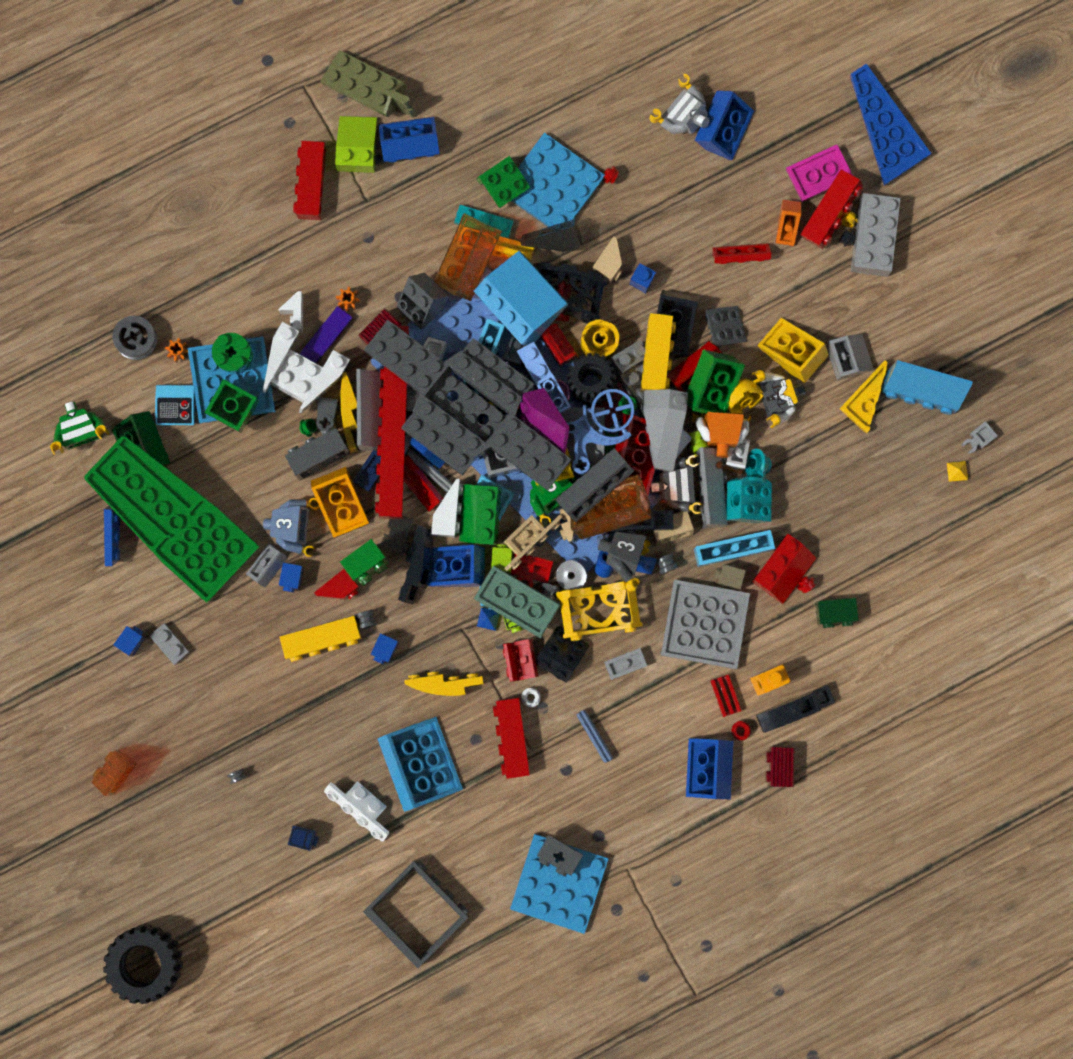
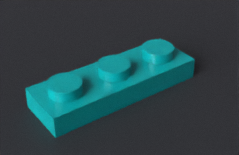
M459 205L454 221L456 225L508 239L514 223L513 220L463 205Z

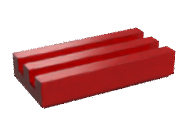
M729 675L711 680L710 683L722 717L741 712ZM723 680H726L731 697L736 708L734 710L732 709ZM717 682H719L724 699L729 710L728 712H725L723 703L721 701L716 686Z

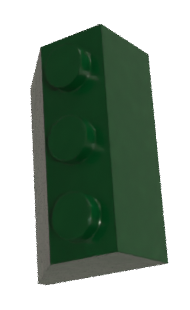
M150 411L131 414L112 428L116 441L120 437L126 436L165 467L170 464L168 454L165 451Z

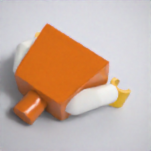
M695 412L692 413V422L696 424L698 431L704 441L708 443V446L717 447V457L727 458L728 448H735L743 442L749 433L751 416H748V419H744V414L707 412L704 416V413L700 412L698 416L695 415Z

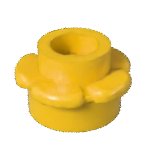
M849 211V213H845L841 225L851 228L857 223L858 219L853 212Z

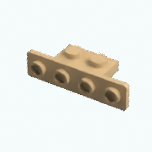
M560 514L552 523L544 528L531 515L504 541L517 555L504 569L506 571L510 568L514 570L522 562L520 558L524 554L528 557L535 550L534 544L537 542L541 544L548 537L546 533L550 529L554 531L562 524L559 520L563 516Z

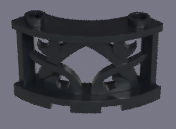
M551 263L533 264L554 288L559 286L564 279H568L572 289L578 293L576 296L566 300L568 306L560 314L577 318L586 324L600 319L599 310L604 286H607L608 278L591 270H587V273L579 271L577 266L561 264V267L551 266ZM551 278H557L558 280L552 283ZM575 282L582 283V285H580V288L576 286ZM593 288H595V289H594V294H593V297H592V296L590 295V293H591V291L593 290ZM585 298L592 302L590 311L582 308L583 305L587 308L589 306Z

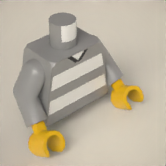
M683 74L687 82L682 83L678 79L680 87H686L688 90H683L662 117L659 109H653V113L658 117H653L652 115L649 117L652 123L659 122L660 126L671 134H692L699 126L706 128L709 125L704 97L694 85L689 83L690 78L687 74Z

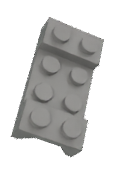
M639 340L611 357L610 362L614 367L618 380L630 397L636 399V405L642 412L643 392H640L645 345ZM674 386L669 387L671 390H676Z

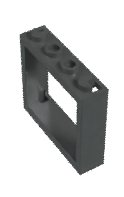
M414 860L363 913L419 968L469 918L467 914L469 911L462 903L458 905L453 900L455 896L448 889L444 891L439 886L441 884L440 880L435 875L430 876L426 872L428 868L421 861L417 863ZM413 869L460 916L421 957L374 909Z

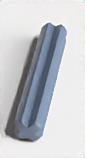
M586 710L577 713L579 721L603 762L607 763L612 760V754Z

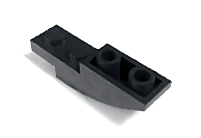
M628 510L595 513L596 533L674 530L673 510Z
M418 525L417 530L414 532L412 544L407 551L405 561L411 563L406 572V579L400 589L398 600L414 605L419 589H427L433 564L431 529Z
M823 685L795 699L787 700L757 714L756 717L762 732L766 733L821 711L822 708L835 703L829 686Z

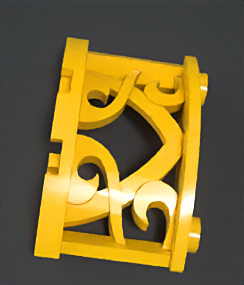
M623 581L595 588L588 587L556 592V599L560 600L565 632L563 638H571V641L582 640V636L619 630H625V633L635 632L636 627L643 626V623L640 622L636 590L629 592L625 587L626 582ZM626 590L629 604H623L625 600ZM612 594L614 596L612 601H617V603L608 602L607 596ZM595 595H599L605 605L615 607L610 616L602 623L595 621L585 613L593 606ZM582 599H588L589 605L581 609L580 606L585 605L582 603ZM569 601H570V603H571L573 609L575 610V612H572V613H571ZM622 608H630L632 622H622L621 617L628 616L627 613L621 611ZM579 615L580 618L575 621V624L581 623L582 628L574 631L572 616ZM614 620L619 625L608 627ZM588 624L596 628L595 630L586 631Z

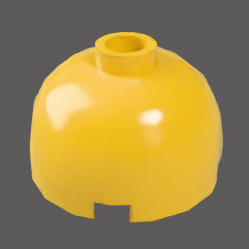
M751 379L739 380L729 401L728 409L731 414L744 413L742 409L749 406L750 410L762 400L763 395L761 393L763 391L759 385Z

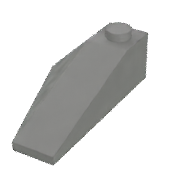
M671 389L645 390L643 392L642 414L646 420L647 427L645 428L646 433L649 434L651 444L649 447L654 469L673 472L686 415L688 393Z

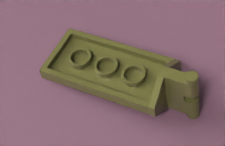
M340 50L321 79L323 85L386 117H389L396 110L408 114L411 118L416 116V111L409 97L404 96L407 87L404 82Z

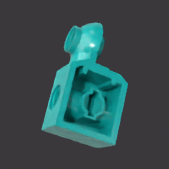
M755 448L748 454L745 467L747 477L734 478L727 482V520L748 523L771 522L772 483L766 479V474L770 472L772 462L761 449Z

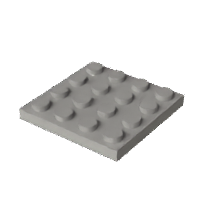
M674 580L660 656L737 669L750 593Z

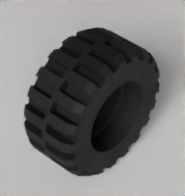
M151 925L137 926L118 935L114 942L109 945L108 953L104 956L106 966L103 967V973H107L106 983H110L113 987L110 990L114 994L118 993L120 995L119 998L123 1001L127 999L132 1004H147L165 996L175 987L177 980L181 976L180 970L183 968V962L181 961L183 955L182 951L178 950V942L172 940V935L169 932L165 933L162 931V928H154ZM138 946L152 948L160 958V973L156 979L148 983L137 982L127 971V955Z

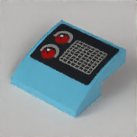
M156 385V425L195 424L194 405L196 402L193 385Z

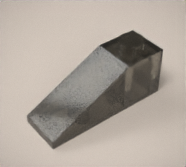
M573 219L523 234L520 243L521 246L561 252L575 251L582 245V236L576 220Z

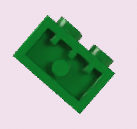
M510 155L476 178L480 185H484L499 208L530 188Z

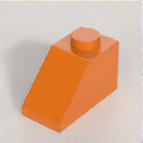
M782 200L776 244L794 246L801 217V202Z

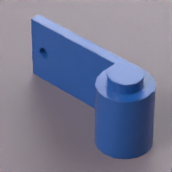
M604 551L599 552L595 572L602 578H608L613 574L614 569L606 563L608 553ZM641 556L636 572L652 575L656 559Z

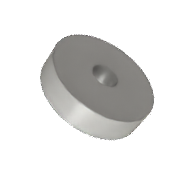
M574 559L563 562L556 572L557 582L565 590L580 589L588 578V572L584 564ZM573 572L575 578H570L569 573Z

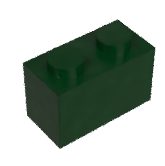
M856 598L815 602L817 625H823V628H834V624L842 623V627L854 626L853 622L859 621Z

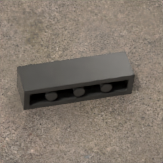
M613 449L596 465L592 466L570 488L564 491L556 501L577 522L632 474L634 470Z

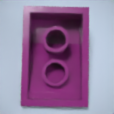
M541 388L523 393L522 402L520 403L521 413L519 420L566 454L569 426L546 390Z

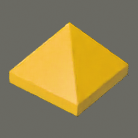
M966 461L947 463L949 482L968 480Z

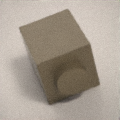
M723 564L721 569L717 568L714 579H717V585L739 591L746 570Z

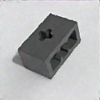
M548 834L537 856L540 858V863L547 867L550 864L557 867L556 872L566 877L567 874L572 876L583 854ZM562 852L564 860L556 862V858L553 856L554 853Z

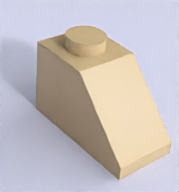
M614 236L592 268L593 272L608 278L607 282L610 284L613 280L617 281L623 272L621 271L622 261L618 242Z

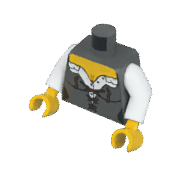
M762 370L753 372L752 375L755 374L757 376V379L753 380V382H761L759 387L763 391L761 393L763 395L762 402L768 417L766 421L771 420L773 422L770 428L788 421L798 405L797 397L806 394L804 385L792 386L791 380L789 378L785 379L782 375L766 373Z

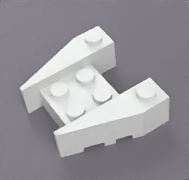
M282 322L272 340L263 393H266L270 385L301 401L303 404L300 407L299 413L302 414L332 385L339 381L350 359L333 350L324 367L317 365L290 350L298 337L299 331Z

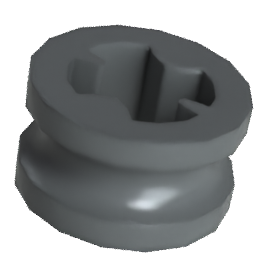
M243 768L227 775L228 778H231L230 784L247 777L243 774Z

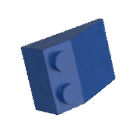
M477 545L433 548V564L427 587L482 586L485 581V548Z

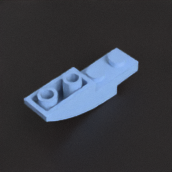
M532 342L519 349L517 353L536 388H544L560 413L571 408L535 343Z

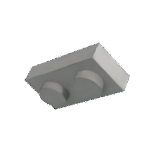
M165 623L149 635L174 665L190 653Z
M641 648L604 662L611 680L647 666Z

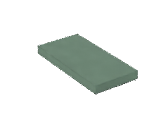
M494 565L474 597L476 601L540 639L560 607V604Z

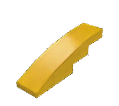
M347 372L342 373L340 392L341 416L350 453L358 451L352 433L357 432V423L353 415L354 412H357V400Z

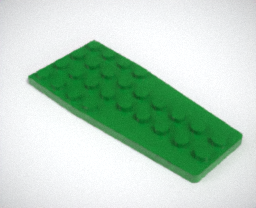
M126 436L120 437L84 476L85 481L156 557L206 603L260 547L218 507Z

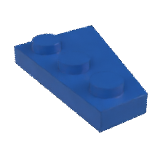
M110 506L104 509L105 566H113L120 559L118 547L121 518Z

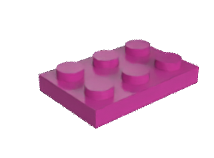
M837 144L786 168L802 202L828 191L841 169L852 175Z

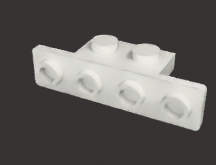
M358 781L346 794L332 782L328 784L324 790L327 797L339 804L345 813L354 817L360 826L368 829L374 838L383 842L390 832L379 824L376 819L387 806Z

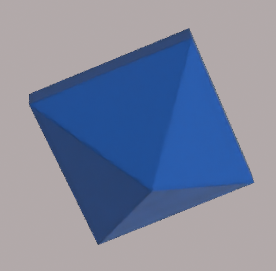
M481 608L477 627L496 631L499 614L493 610Z

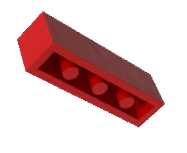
M301 141V147H298L297 157L300 158V165L296 166V176H299V181L295 183L297 202L294 201L293 212L296 213L298 219L321 220L326 155L324 142Z
M842 169L839 171L800 234L803 239L822 250L830 244L835 229L838 230L840 228L845 213H849L853 206V200L863 190V184L860 179Z
M519 698L496 701V705L493 706L494 717H498L499 725H495L497 737L501 736L502 744H498L499 756L504 757V763L501 764L502 775H506V779L530 776Z

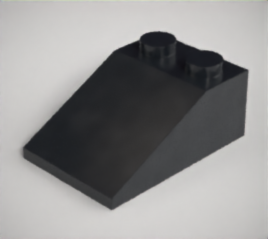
M662 290L657 314L673 316V322H676L675 333H671V341H674L673 351L669 353L681 356L688 355L699 297Z

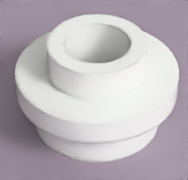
M527 688L523 691L521 699L524 705L534 707L539 704L541 695L537 689ZM529 694H533L535 696V699L533 701H529L527 699V696Z

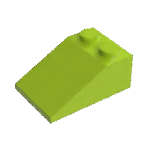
M339 117L335 159L337 172L375 173L377 117Z

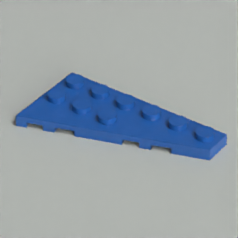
M865 64L851 73L850 78L884 186H886L929 157L931 152L869 66Z

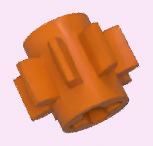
M350 287L344 291L340 289V296H336L337 300H341L338 303V307L344 306L346 312L348 308L356 309L355 303L360 302L358 298H355L358 292H352ZM346 296L348 298H351L350 302H348L347 300L345 301Z
M180 338L175 342L169 340L171 344L169 347H165L170 352L167 357L169 359L174 357L176 363L178 359L185 361V355L188 354V350L185 348L188 344L186 342L181 344ZM179 347L181 351H178L176 354L174 350H177Z

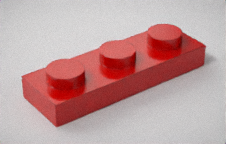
M769 243L712 247L715 264L771 260Z
M405 456L404 482L430 512L444 498L410 456Z

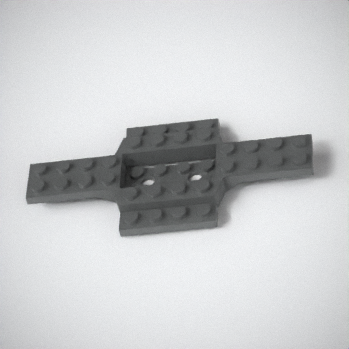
M387 320L364 349L367 354L419 394L412 415L401 429L462 476L476 459L493 450L548 491L572 461L571 458L516 417L522 402L523 393L530 392L534 387V383L474 338L463 351L458 352L443 362ZM452 372L508 413V415H504L452 375ZM451 391H455L459 395L458 399L454 402L449 401L447 398L448 393ZM481 414L489 417V421L485 425L478 422V417Z

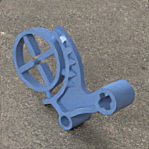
M608 389L601 392L594 399L591 408H586V405H583L582 417L574 422L567 423L575 427L573 431H569V434L574 435L575 449L572 465L576 473L584 474L589 470L590 463L586 452L587 443L614 445L632 436L626 430V427L633 418L634 406L630 397L623 391ZM610 392L619 393L628 400L629 404L616 407L615 409L616 411L631 408L630 418L625 425L619 428L615 413L612 414L615 429L606 428L597 421L596 417L610 413L609 410L594 413L595 404L602 395L606 394L610 408L613 407ZM586 413L592 414L595 424L599 427L598 432L589 424ZM604 430L608 432L621 430L624 435L607 437L602 435ZM578 460L586 462L585 470L581 471L580 468L575 467V464H578Z

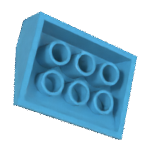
M521 251L516 252L486 276L474 290L476 295L521 345L535 343L568 306L566 300Z
M897 360L886 373L881 393L886 394L885 396L890 399L901 398L904 399L905 403L922 404L923 408L930 410L936 408L940 409V412L943 414L952 415V413H956L959 410L973 381Z
M437 717L377 738L404 812L463 790Z

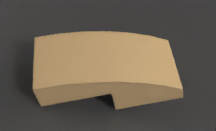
M562 508L559 510L563 516L562 518L568 521L561 524L563 529L560 530L563 540H568L569 544L574 541V520Z

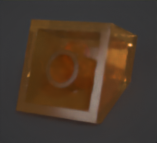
M120 750L110 751L104 759L106 763L93 774L92 784L104 796H114L137 765L136 762Z

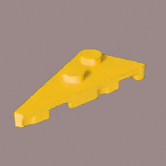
M886 360L840 408L865 433H868L870 430L871 421L875 413L876 403L878 402L882 382L887 370L888 362Z

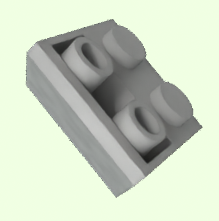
M863 334L847 335L830 340L826 344L837 381L874 370Z

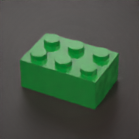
M703 349L686 392L688 393L687 406L693 411L701 413H726L731 394L738 385L745 364L734 356Z
M372 539L340 561L341 565L358 586L360 584L364 586L372 580V575L375 573L381 574L388 568L387 564H389Z

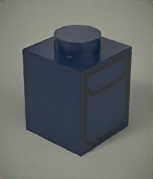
M293 825L287 845L311 851L313 847H317L319 836H317L316 830Z

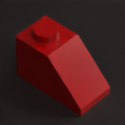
M343 569L316 590L314 594L321 598L340 600L348 598L351 600L359 593L357 590L360 587L352 580L347 571Z

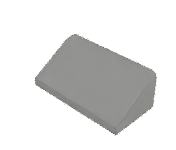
M268 544L246 575L261 586L266 587L287 560V556L271 544Z

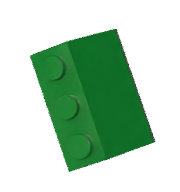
M463 484L459 541L489 545L498 544L502 487Z

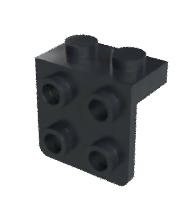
M557 626L537 656L536 664L541 669L553 674L557 679L567 683L588 650L589 645L583 640L571 641V638H563V634H565L564 628Z

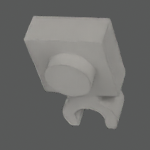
M985 421L970 433L973 439H967L961 445L971 444L972 449L968 452V454L976 451L977 445L982 449L995 439L997 434Z

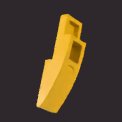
M439 671L427 673L428 677L420 678V674L410 675L408 680H404L406 685L416 690L441 696L466 695L465 687L484 685L483 677H479L478 673L469 674L467 679L460 680L459 676L449 677L447 682H444V675H439Z

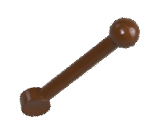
M721 461L716 464L718 469L724 468L736 472V474L744 473V470L724 465Z

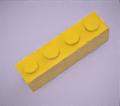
M650 313L648 317L640 392L669 389L670 378L666 377L667 371L671 370L672 359H669V352L673 351L674 341H671V333H675L676 322H673V316Z
M355 616L279 637L286 660L290 659L291 662L302 660V656L307 654L310 657L320 655V651L328 649V652L340 649L339 645L347 644V647L356 645L358 640L362 639Z

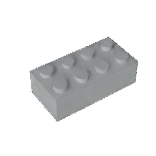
M867 193L862 194L858 205V221L856 223V237L854 239L850 272L888 277L892 272L901 198Z

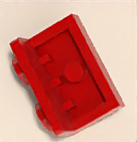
M532 639L503 644V656L507 664L506 674L510 682L539 677Z

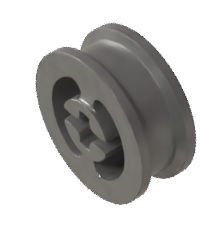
M125 317L116 324L113 330V343L121 355L127 359H145L154 352L157 346L156 331L149 321L143 317ZM134 327H143L147 330L148 339L146 343L141 331ZM124 333L125 339L135 350H129L123 346L122 338ZM136 335L138 340L134 341L133 336Z

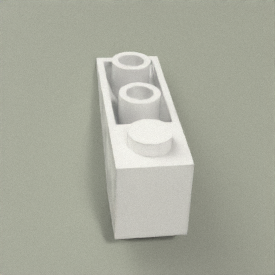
M460 479L455 480L433 514L432 536L455 538L456 533L460 531V522H457V514H461L462 503H458L459 495H463V484H460Z

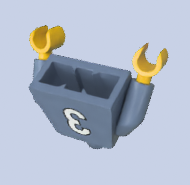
M311 498L309 501L305 499L288 500L279 509L272 511L271 519H264L263 528L270 530V536L276 538V543L286 551L298 554L302 552L305 556L312 557V555L306 554V549H314V547H302V545H306L309 509L316 511L319 508L311 506L312 502H317L316 498Z

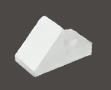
M297 291L279 308L280 314H293V316H290V326L298 330L299 333H303L304 296L301 291Z
M744 439L735 448H729L726 460L727 466L745 469L750 440Z

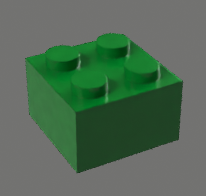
M223 379L204 413L242 433L260 400Z

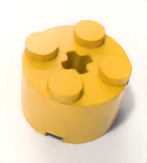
M599 319L586 325L581 335V349L586 356L587 353H591L592 356L597 353L600 355V358L605 356L608 360L617 351L619 333L612 323ZM597 338L603 340V343L600 344L599 342H596Z

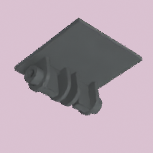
M738 306L705 310V319H707L709 326L708 330H711L709 335H712V344L721 348L722 345L747 342Z

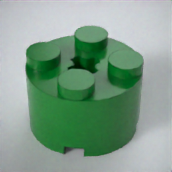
M225 333L219 335L213 343L212 358L222 370L236 374L242 372L251 364L253 350L243 336L237 333ZM232 349H234V351H236L237 353L236 355L233 354L231 357L228 353L229 351L231 352Z

